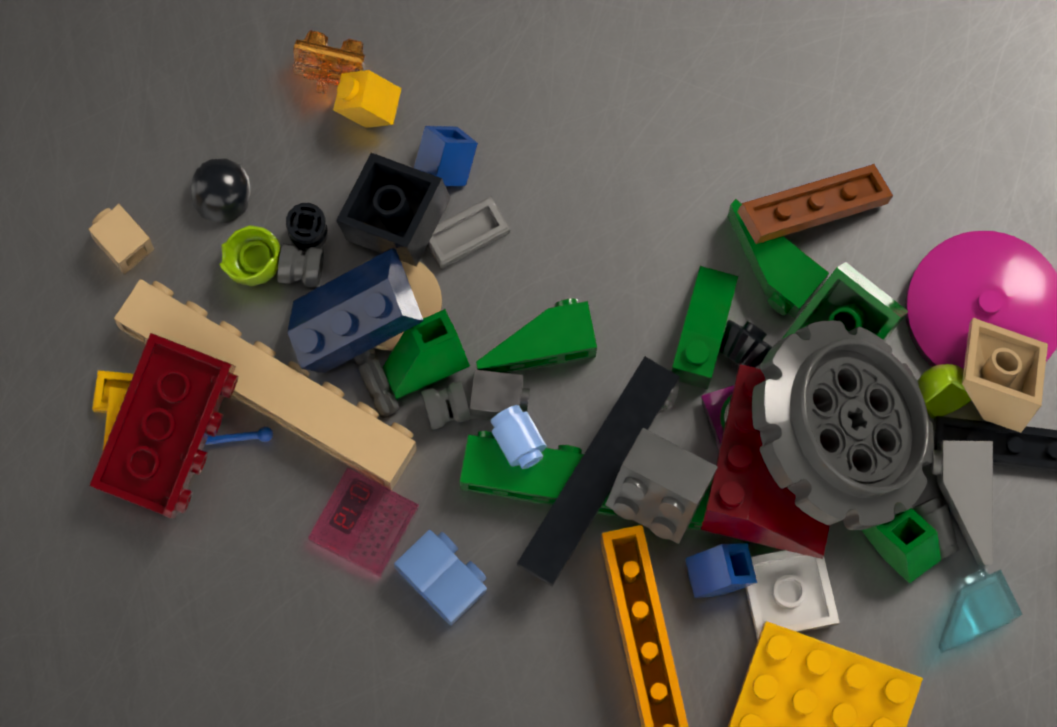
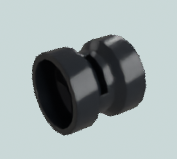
M300 203L288 212L286 228L292 245H296L299 250L306 252L311 247L321 248L328 238L326 218L323 211L317 205Z

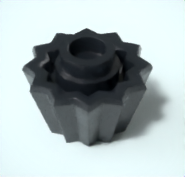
M728 320L719 351L739 365L756 368L763 362L772 346L764 341L767 333L751 322L747 321L742 327L736 322Z

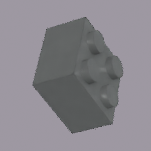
M642 428L620 468L605 506L613 509L620 517L634 520L651 529L656 536L670 539L679 544L718 466Z

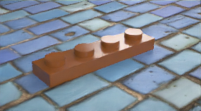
M875 164L744 202L740 206L738 214L755 243L759 244L886 205L893 197V194Z

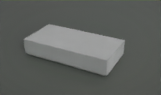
M492 196L440 222L427 246L440 269H443L509 234L510 227Z

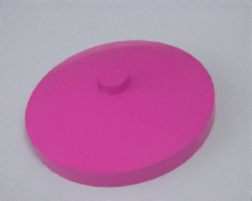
M996 231L966 232L938 244L922 259L916 268L906 293L905 309L909 312L906 314L905 319L913 344L922 358L931 367L941 364H954L964 369L969 324L972 318L1047 343L1046 362L1053 355L1057 348V273L1049 261L1030 244L1015 236Z

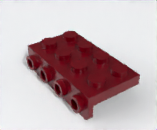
M150 333L89 486L171 519H176L178 512L184 514L193 494V491L188 489L193 474H201L208 457V452L203 451L208 436L215 437L220 428L223 414L218 411L223 398L230 399L236 388L239 378L238 375L233 374L236 366Z

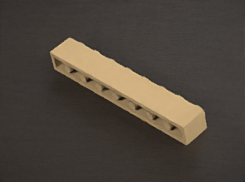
M142 279L138 281L114 317L120 330L145 345L150 333L235 365L236 368L233 374L238 375L239 378L232 394L234 398L392 491L417 451L416 441L412 440L413 433L398 423L393 422L389 426L378 420V412L362 402H358L356 406L343 399L345 394L336 386L326 381L323 382L322 386L309 379L310 373L306 369H301L297 363L290 361L288 365H285L274 358L276 353L265 344L255 341L252 345L241 339L242 333L225 321H221L219 325L206 318L208 313L199 305L191 301H187L184 305L172 298L174 292L157 281H153L151 285Z

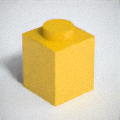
M370 70L342 73L337 87L333 110L365 128L393 125L402 88Z

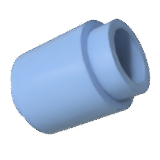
M519 405L511 406L491 419L490 422L494 427L492 434L510 466L520 465L522 469H526L543 459L541 452L546 449L547 445L528 412H523Z

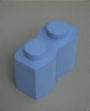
M429 529L394 563V568L452 626L487 592V588L483 584L487 577L473 562L469 561L465 565L457 558L454 553L458 550V547L445 533L440 532L438 535H435Z

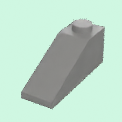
M943 440L937 443V450L933 451V462L930 464L931 474H937V484L978 566L993 565V441Z

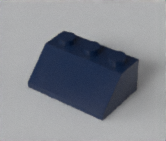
M391 248L294 300L287 332L301 369L326 373L420 324L424 320L397 250Z

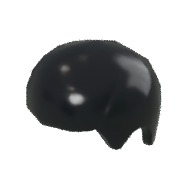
M226 158L210 159L196 169L190 186L191 200L202 218L215 223L229 222L246 211L251 187L249 176L240 164Z

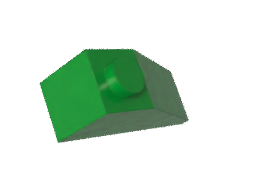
M735 199L730 205L727 217L764 295L768 297L767 302L778 313L782 315L788 313L796 319L826 282L829 272L783 236L756 244L738 214L742 203Z
M700 266L671 372L680 376L678 382L704 389L709 388L739 276Z
M571 298L556 302L554 304L555 307L546 309L477 360L476 370L512 373L596 357L597 343L588 301L578 303V299Z
M912 508L896 514L892 521L861 530L881 557L909 583L941 561L938 532Z

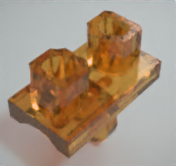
M310 30L304 40L296 39L293 48L295 56L293 73L303 75L304 79L317 81L316 92L325 95L329 84L338 86L342 73L365 70L364 44L361 41L347 39L343 41L341 49L328 46V37L324 33Z

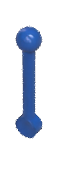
M264 426L258 431L217 435L215 437L208 436L205 445L254 439L268 442L273 437V431L271 428Z

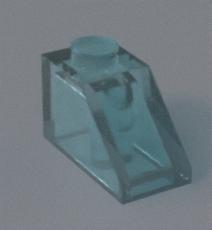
M985 568L964 578L967 585H964L956 593L938 644L941 654L1007 625L1023 615L1001 569L989 574Z

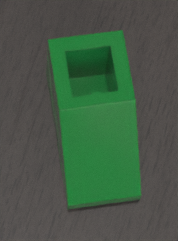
M446 309L423 318V322L404 331L383 365L382 369L396 399L470 367L459 336Z

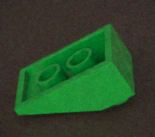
M845 262L836 267L782 339L795 334L797 330L815 322L841 321L847 332L857 327H862L886 341L909 311Z

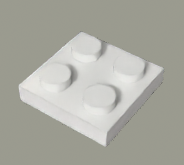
M787 550L751 557L758 583L745 587L757 641L764 621L798 633L835 626L840 623L824 557L820 559Z

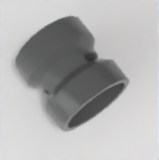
M283 243L278 264V283L292 284L294 281L302 279L305 286L318 288L323 270L324 249L311 247L304 253L296 245Z
M461 381L448 384L444 390L437 391L432 388L421 391L431 430L443 428L446 422L455 420L461 423L471 420ZM445 400H448L451 410L447 409Z

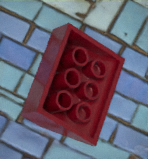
M740 364L717 457L716 466L718 468L712 479L701 530L823 559L830 525L819 522L797 507L795 504L796 495L787 487L781 489L770 474L760 452V447L763 446L760 431L754 428L752 418L753 389L755 385L766 381L761 369Z

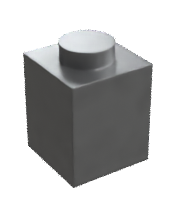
M475 370L470 402V417L491 420L501 411L514 405H519L523 412H527L530 388H523V375Z

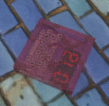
M347 467L308 539L310 542L381 578L416 515L419 504Z

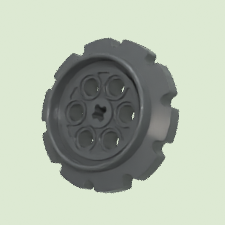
M841 321L815 322L797 330L795 334L779 340L767 353L760 366L766 381L755 385L752 395L753 426L756 430L760 431L763 445L760 447V452L778 486L781 489L787 487L795 494L796 506L812 518L826 525L843 520L848 530L873 528L892 521L896 514L909 510L919 499L927 484V478L923 474L922 467L933 462L934 432L919 389V383L906 363L902 364L892 354L891 346L877 335L862 327H857L847 332Z

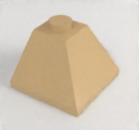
M972 318L969 324L962 385L983 420L1021 433L1042 406L1048 344Z

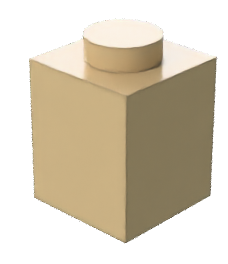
M120 204L112 210L107 208L101 211L93 219V225L88 228L93 240L124 275L155 250L149 236Z

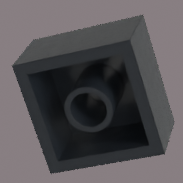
M371 152L336 222L346 240L379 253L395 248L401 261L417 267L451 198L442 178Z

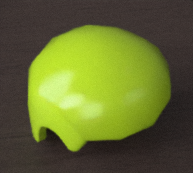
M249 225L238 229L221 245L222 263H219V265L236 283L248 286L264 284L278 270L281 247L278 239L266 228Z
M954 364L936 365L924 371L917 380L927 413L931 418L935 419L936 416L950 414L971 401L970 396L962 385L964 369Z

